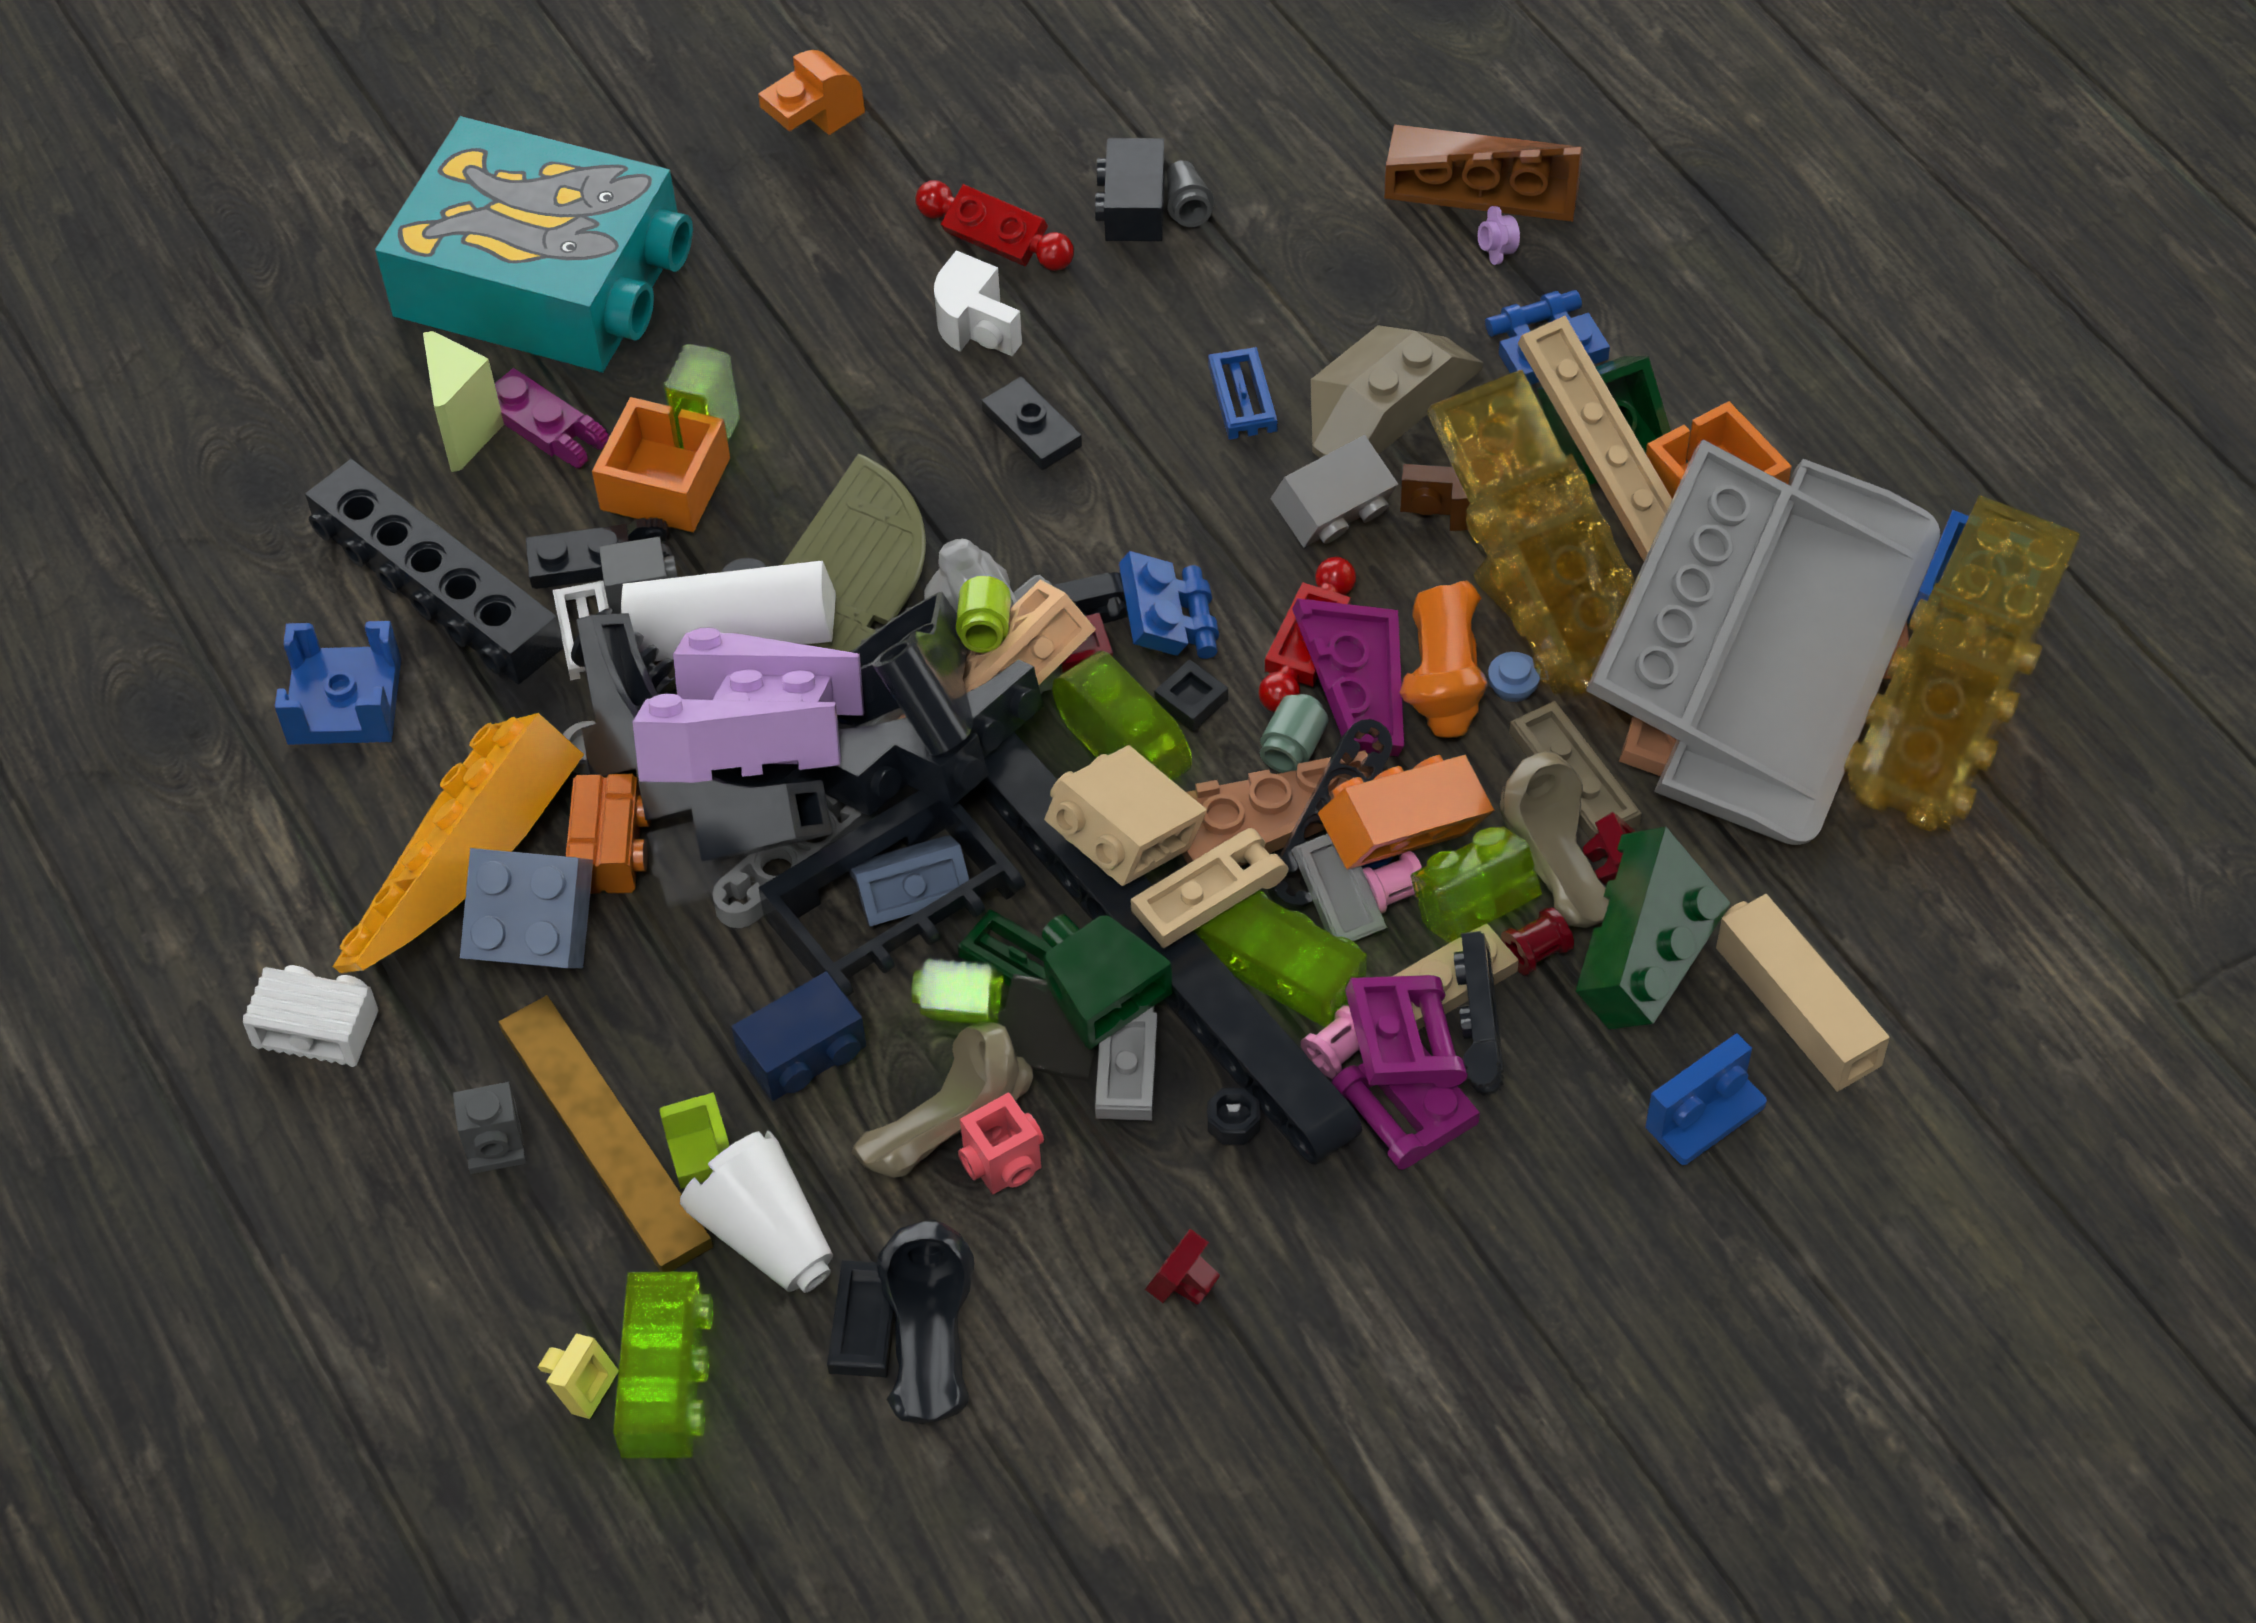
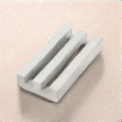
M603 581L553 590L570 680L580 679L579 672L586 671V668L579 667L571 659L574 642L565 601L576 600L579 618L589 616L586 597L596 595L599 612L608 609L609 606Z

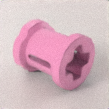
M1412 851L1403 853L1398 861L1372 870L1370 867L1362 869L1381 914L1386 912L1387 905L1410 896L1418 899L1428 894L1426 875L1418 858Z
M1343 1005L1335 1012V1020L1317 1035L1309 1033L1301 1040V1048L1307 1057L1325 1076L1331 1079L1341 1072V1064L1360 1049L1350 1008L1346 1005Z

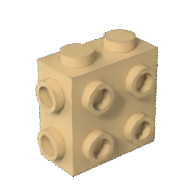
M1127 745L1110 755L1102 754L1098 756L1090 765L1075 773L1069 771L1063 774L1051 789L1050 796L1053 799L1044 820L1063 835L1068 842L1096 863L1108 876L1116 880L1121 886H1124L1189 850L1207 809L1135 749Z

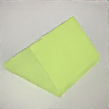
M434 331L424 332L423 337L438 424L451 472L460 471L504 425L489 359Z

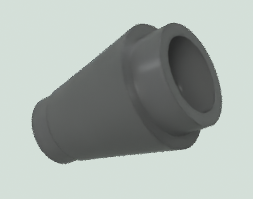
M1182 160L1170 165L1167 170L1169 215L1179 224L1186 227H1195L1203 224L1209 219L1214 207L1212 192L1190 162Z

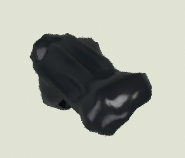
M924 1220L899 1228L879 1252L877 1260V1273L881 1280L883 1296L895 1311L896 1356L899 1364L895 1385L886 1400L895 1416L901 1421L921 1425L941 1421L961 1413L969 1400V1394L962 1377L958 1313L970 1292L975 1264L974 1256L960 1233L936 1220Z

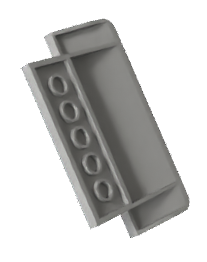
M1703 439L1691 457L1586 689L1587 692L1677 739L1654 792L1787 844L1801 845L1813 840L1823 826L1940 540L1939 525L1928 511L1893 492L1822 465L1802 459L1795 468L1789 484H1786Z

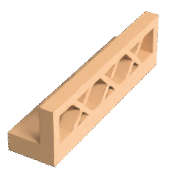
M1040 579L1010 608L1008 635L997 649L987 653L967 650L963 673L966 693L988 682L1018 659L1034 666L1038 685H1040L1096 628L1065 592ZM903 713L898 719L905 718L906 716Z

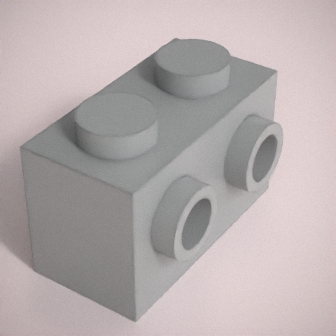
M1363 435L1285 476L1270 499L1304 548L1319 539L1324 544L1334 541L1349 529V523L1360 517L1364 523L1378 517L1389 507L1387 499L1398 483L1367 437Z

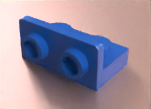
M1738 1033L1651 1093L1645 1128L1682 1165L1690 1163L1761 1112L1766 1106V1097L1748 1080L1749 1075L1747 1071L1752 1047Z

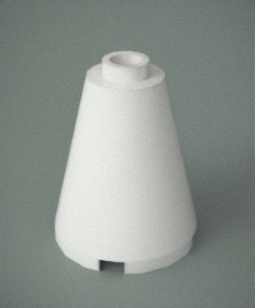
M759 1131L751 1133L729 1146L708 1163V1166L713 1170L709 1178L701 1185L694 1177L680 1196V1205L691 1217L788 1292L800 1288L804 1293H807L820 1285L831 1273L827 1265L833 1258V1253L778 1140L771 1132L767 1131L765 1137Z

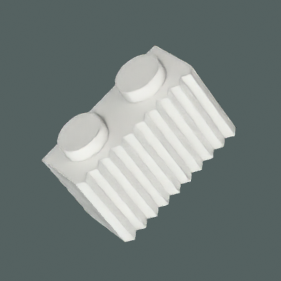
M295 965L287 966L284 970L265 967L263 968L262 977L259 978L258 986L255 987V994L251 996V1004L247 1005V1013L243 1015V1024L252 1046L257 1049L275 1050L278 1053L285 1052L288 1055L296 1054L299 1057L306 1056L309 1059L327 1060L330 1063L336 1061L341 1065L348 1064L354 1067L358 1063L378 1013V1007L371 987L356 977L341 975L336 980L316 977L309 970Z

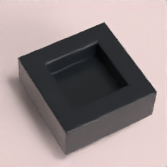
M1188 660L1154 690V703L1192 731L1197 729L1228 701V687L1191 660Z

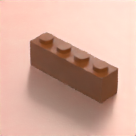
M1394 124L1386 162L1384 199L1488 211L1491 206H1498L1501 209V213L1573 222L1584 147Z

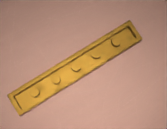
M546 995L498 1021L501 1032L662 1275L668 1274L713 1248L711 1237L703 1225L691 1217L680 1205V1196L682 1194L549 997Z

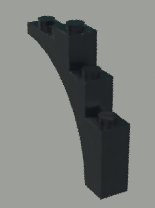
M629 613L597 614L576 619L596 724L581 728L590 775H602L604 778H607L609 774H637L645 820L683 817L692 814L701 862L742 857L833 834L822 780L786 784L758 780L751 776L742 777L741 772L727 768L711 770V781L694 783L639 782L633 720L645 700L659 694L654 688L639 653Z
M1018 659L988 682L969 691L967 697L973 716L972 730L961 743L942 754L931 755L905 717L872 726L838 729L841 754L840 765L799 770L798 764H762L763 774L752 775L751 777L758 780L786 784L822 780L826 795L868 816H871L905 785L921 790L925 794L953 807L988 776L984 758L1044 707L1034 666ZM741 767L731 768L741 772Z

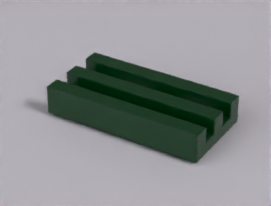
M989 909L958 945L959 957L1047 1009L1053 1002V995L1045 982L1044 967L1027 958V954L1013 946L1005 945L988 935L987 932L989 930L995 932L1044 961L1043 957L1051 947L1046 941Z

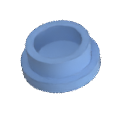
M1503 653L1491 662L1488 669L1490 686L1496 695L1505 701L1519 702L1527 699L1538 688L1540 683L1541 671L1538 663L1524 653Z

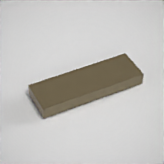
M1556 701L1510 722L1509 733L1527 757L1546 751L1557 753L1580 776L1583 784V793L1578 824L1590 840L1599 832L1595 822L1611 812L1618 815L1631 828L1640 824L1642 815L1640 810Z

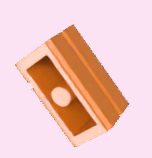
M609 774L607 778H604L602 775H576L573 778L566 857L593 860L590 894L600 893L601 890H605L607 893H632L636 888L637 872H645L647 869V843L645 839H640L641 827H650L651 820H645L638 778L633 774Z

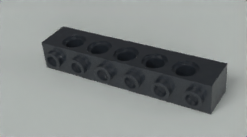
M348 460L305 493L312 514L309 516V522L322 539L329 541L332 538L343 547L344 552L354 564L359 567L364 565L369 567L376 573L386 589L392 593L399 591L406 596L426 620L434 618L444 626L446 632L456 644L461 647L468 645L475 650L483 663L493 673L500 674L503 672L519 685L564 648L557 616L354 460Z

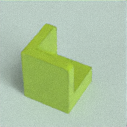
M714 1092L659 1109L680 1189L685 1188L694 1177L699 1183L705 1182L713 1172L708 1163L729 1147Z

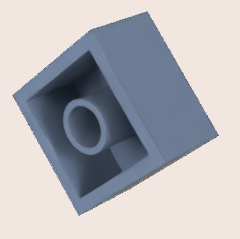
M470 848L460 958L561 968H583L593 860Z

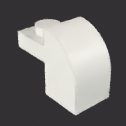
M956 250L940 270L934 283L937 326L940 335L947 344L960 352L968 341L972 339L986 348L996 349L1013 356L1022 344L1020 310L1000 303L998 267Z

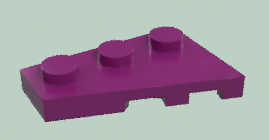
M1297 598L1292 610L1341 736L1354 723L1360 720L1372 719L1378 721L1388 729L1392 736L1393 746L1390 756H1399L1404 747L1402 697L1399 694L1401 690L1398 610ZM1365 734L1361 739L1354 738L1360 744L1359 751L1378 753L1372 747L1374 738L1371 735Z

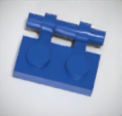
M1577 290L1560 294L1558 291L1547 293L1541 296V301L1523 307L1513 304L1502 308L1501 314L1485 319L1486 330L1491 337L1507 333L1510 337L1500 341L1499 356L1519 389L1540 382L1518 345L1521 336L1530 332L1527 325L1547 320L1550 323L1566 316L1593 364L1609 360L1610 346L1590 314L1586 313L1570 318L1568 312L1582 307L1581 297Z
M1129 551L1119 562L1133 644L1178 656L1190 643L1196 646L1198 657L1203 659L1214 657L1217 654L1216 640L1219 637V629L1216 618L1210 615L1208 604L1212 600L1209 582L1203 579L1201 568L1195 565L1185 567L1182 570V581L1176 579L1172 562ZM1181 607L1188 608L1190 617L1183 615Z

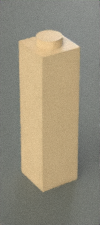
M1764 894L1750 903L1743 901L1732 906L1721 919L1716 949L1834 1089L1838 1092L1880 1068L1884 1061L1890 1038L1889 1035L1767 894Z

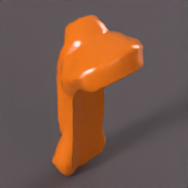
M1467 580L1452 585H1439L1419 592L1412 609V616L1418 628L1421 664L1412 674L1407 673L1405 675L1399 694L1405 702L1411 704L1418 713L1426 717L1427 725L1433 734L1442 738H1457L1467 733L1473 718L1479 711V701L1486 691L1488 682L1477 665L1476 641L1471 630L1472 617L1477 604L1481 600V596L1476 588Z

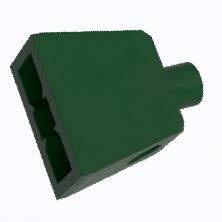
M1062 914L1053 918L1042 931V938L1051 947L1043 957L1045 982L1088 1050H1091L1172 994L1171 962L1110 916H1099L1079 929L1067 915Z

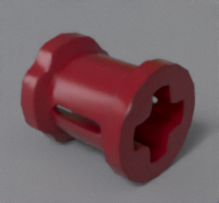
M1553 907L1540 911L1538 919L1518 930L1514 928L1505 930L1501 933L1500 938L1518 958L1517 971L1522 975H1528L1536 970V963L1555 952H1568L1574 948L1573 934L1566 920Z

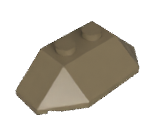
M1376 326L1311 379L1312 452L1321 458L1365 435L1379 455L1483 369V362L1447 337L1407 329Z

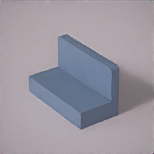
M950 835L871 857L849 871L850 876L856 882L866 922L869 926L914 914L969 880L961 846Z

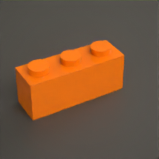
M1436 755L1420 762L1411 770L1403 771L1401 766H1396L1380 773L1368 782H1363L1361 777L1343 782L1332 791L1334 798L1318 812V815L1346 870L1467 835L1495 810L1466 755L1443 760L1441 755Z

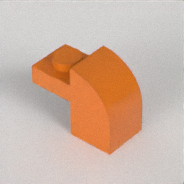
M808 50L793 56L795 71L758 93L760 108L789 132L810 119L828 135H831L865 113L863 91L859 81L827 54L818 50Z

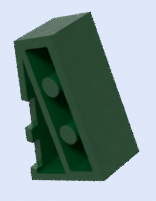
M1666 826L1621 835L1617 850L1623 853L1616 879L1608 881L1603 897L1608 899L1609 903L1602 927H1597L1593 930L1577 984V994L1608 1029L1648 1025L1655 1022L1731 904Z

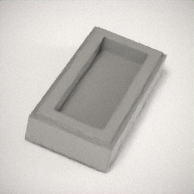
M1328 834L1295 846L1292 849L1333 950L1387 928L1362 867L1358 866L1346 870Z

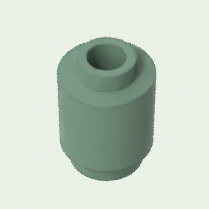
M1307 694L1287 695L1282 698L1260 739L1262 746L1260 757L1266 765L1278 772L1284 773L1297 770L1299 763L1310 760L1329 723L1328 715L1323 709L1322 704Z

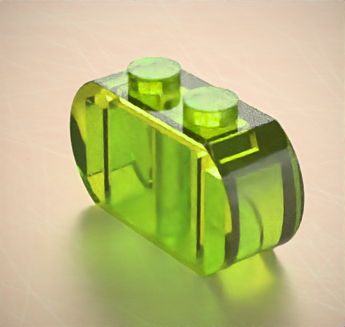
M1097 651L1053 680V697L1061 717L1069 730L1096 758L1102 754L1110 755L1130 745L1172 781L1191 769V752L1186 738L1175 719L1108 652Z

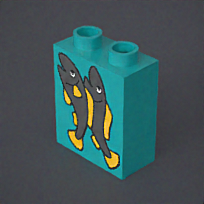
M460 116L378 244L375 252L393 317L603 373L623 337L638 340L644 334L653 310L654 293L652 287L663 269L676 272L685 263L692 243L693 224L689 215L677 212L670 169Z

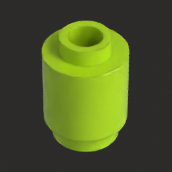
M976 576L967 580L960 588L956 632L963 645L971 651L978 653L991 652L997 649L1008 635L1011 592L1008 586L1001 580L991 576Z

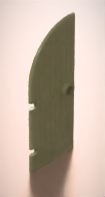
M861 454L856 456L782 564L789 565L823 561L836 591L832 642L806 644L809 646L846 652L857 648L861 640L867 639L875 633V630L870 628L874 621L885 625L890 622L891 618L897 617L914 591L923 569L926 553V534L923 519L915 500L894 474L879 463Z

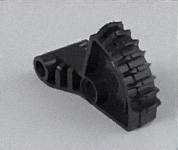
M938 592L911 608L907 607L905 612L895 618H891L890 622L883 627L875 629V633L867 639L861 640L857 648L849 651L860 654L865 712L863 715H837V720L841 724H854L856 727L901 708L931 755H939L952 749L970 734L973 716L963 682L968 648L963 645L956 632L957 613L943 592Z

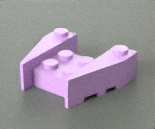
M699 628L690 633H685L673 653L677 695L661 694L651 699H646L633 720L639 782L694 783L711 781V770L741 767L742 777L763 774L762 764H798L799 770L840 765L841 754L837 715H863L865 712L860 654L737 633H720L715 628Z

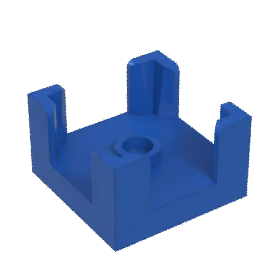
M368 621L365 623V631L370 647L320 648L314 627L310 623L286 624L284 648L292 672L289 694H287L284 688L277 689L275 710L288 745L392 742L401 655L390 621Z

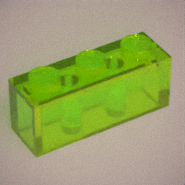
M1258 890L1194 930L1236 978L1323 1027H1327L1335 1020V1012L1343 1005L1349 1006L1345 989L1350 978L1366 977L1367 954L1361 951L1356 943L1346 937H1336L1321 929L1308 916L1299 911H1289L1269 900L1267 895L1261 890Z
M628 1272L613 1431L621 1458H692L694 1436H703L705 1405L704 1400H697L698 1382H707L709 1352L707 1346H701L702 1329H711L713 1301L711 1294H703L698 1272Z

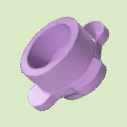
M1491 206L1487 212V220L1482 222L1478 228V243L1482 250L1488 251L1491 264L1499 265L1503 261V255L1513 254L1517 250L1520 241V230L1513 216H1502L1501 209L1498 206Z

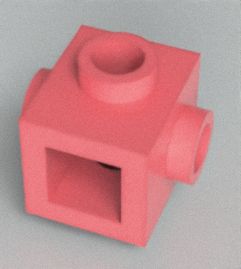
M1009 1092L960 1118L963 1148L958 1150L960 1161L973 1180L981 1177L992 1195L1006 1187L1013 1188L1024 1184L1037 1170L1041 1169L1040 1144L1044 1143L1041 1129L1030 1113H1023Z

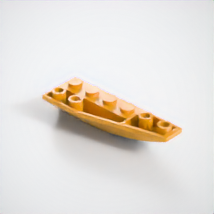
M539 713L520 718L511 717L504 722L484 725L470 741L469 746L473 750L463 764H456L441 780L440 787L443 791L430 807L360 923L343 939L340 945L342 952L334 963L333 968L339 973L363 971L412 941L458 906L466 898L470 848L512 852L530 831L584 754Z

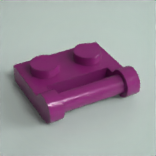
M1420 975L1350 978L1345 992L1369 1085L1434 1083L1440 1088H1450L1463 1083L1467 1079L1464 1061L1461 1057L1456 1056L1442 1001L1445 999L1446 994L1440 977ZM1411 1002L1421 1009L1433 1056L1424 1055Z
M1422 1045L1424 1055L1431 1056V1054ZM1363 1063L1359 1066L1353 1065L1343 1069L1331 1082L1345 1099L1352 1103L1389 1148L1388 1157L1401 1170L1412 1166L1479 1124L1480 1112L1458 1086L1440 1088L1434 1083L1378 1085L1417 1132L1416 1134H1406L1369 1090L1374 1085L1368 1084Z

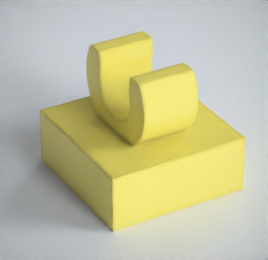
M577 1333L566 1351L553 1347L549 1348L538 1366L540 1371L551 1374L546 1382L570 1413L587 1419L591 1418L619 1372L595 1338Z

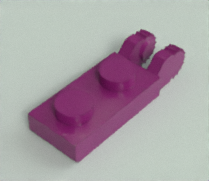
M512 368L494 383L504 425L551 457L556 455L575 468L582 467L588 461V456L584 448L576 440H573L575 436L592 445L593 448H597V450L605 447L609 434L602 425L515 368Z

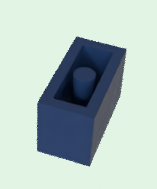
M827 971L732 1025L737 1055L772 1102L786 1093H795L802 1090L810 1083L812 1078L834 1065L839 1066L848 1063L861 1049L866 1047L861 1015Z

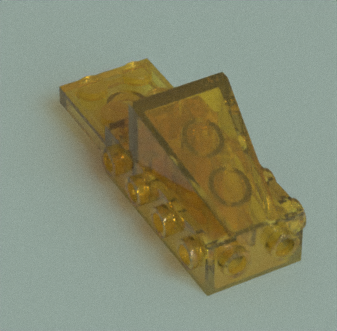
M1521 369L1432 404L1426 413L1470 502L1466 509L1468 531L1476 543L1482 544L1487 554V558L1473 574L1476 583L1512 619L1517 632L1522 637H1527L1534 652V668L1541 681L1549 683L1554 695L1568 689H1572L1574 695H1579L1587 692V686L1631 592L1635 579L1630 568L1625 564L1613 539L1610 526L1603 518L1590 492L1586 477L1580 471L1572 454L1564 456Z
M1978 496L1939 584L1935 583L1928 601L1920 599L1914 610L1909 624V628L1914 630L1907 647L1899 646L1892 658L1887 672V676L1892 677L1885 695L1878 693L1870 706L1865 723L1870 725V728L1863 743L1855 741L1846 759L1844 771L1849 772L1850 790L1856 792L1855 799L1880 811H1884L1886 806L1907 813L1905 819L1908 822L1928 831H1935L1937 826L1950 831L1956 817L1964 820L1967 818L1978 791L1970 786L1978 769L1987 772L1992 764L1999 746V742L1992 738L2004 722L2010 723L2016 711L2021 694L2015 692V687L2021 674L2024 673L2031 676L2039 660L2043 646L2036 644L2037 633L2079 543L2080 533L1984 496Z

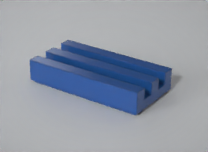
M1257 347L1208 355V367L1228 439L1238 438V432L1245 430L1248 436L1258 435V428L1266 427L1267 433L1277 432V417ZM1247 361L1261 414L1254 415L1239 362ZM1228 364L1243 417L1236 418L1222 365Z

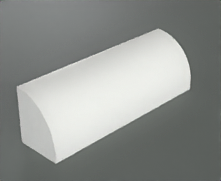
M823 561L625 583L622 587L621 613H629L634 633L639 632L644 636L643 642L638 649L641 653L647 647L654 645L659 649L655 661H663L666 658L673 659V653L685 633H690L699 628H715L720 633H737L803 645L832 642L836 591Z

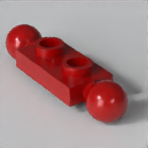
M937 180L925 182L916 192L915 202L918 210L924 216L932 219L945 216L940 225L946 233L1025 267L1033 253H1036L1039 263L1044 268L1052 271L1066 268L1073 260L1074 246L1072 241L1066 235L1059 232H1051L1044 235L1048 225L1044 218L965 184L961 186L955 198L950 188L945 183Z
M1330 557L1320 563L1315 574L1317 587L1302 582L1265 657V672L1270 674L1260 683L1258 694L1262 705L1271 712L1275 713L1283 697L1300 694L1298 682L1313 687L1318 678L1292 608L1297 598L1351 605V597L1345 595L1353 589L1356 583V572L1353 565L1342 557Z

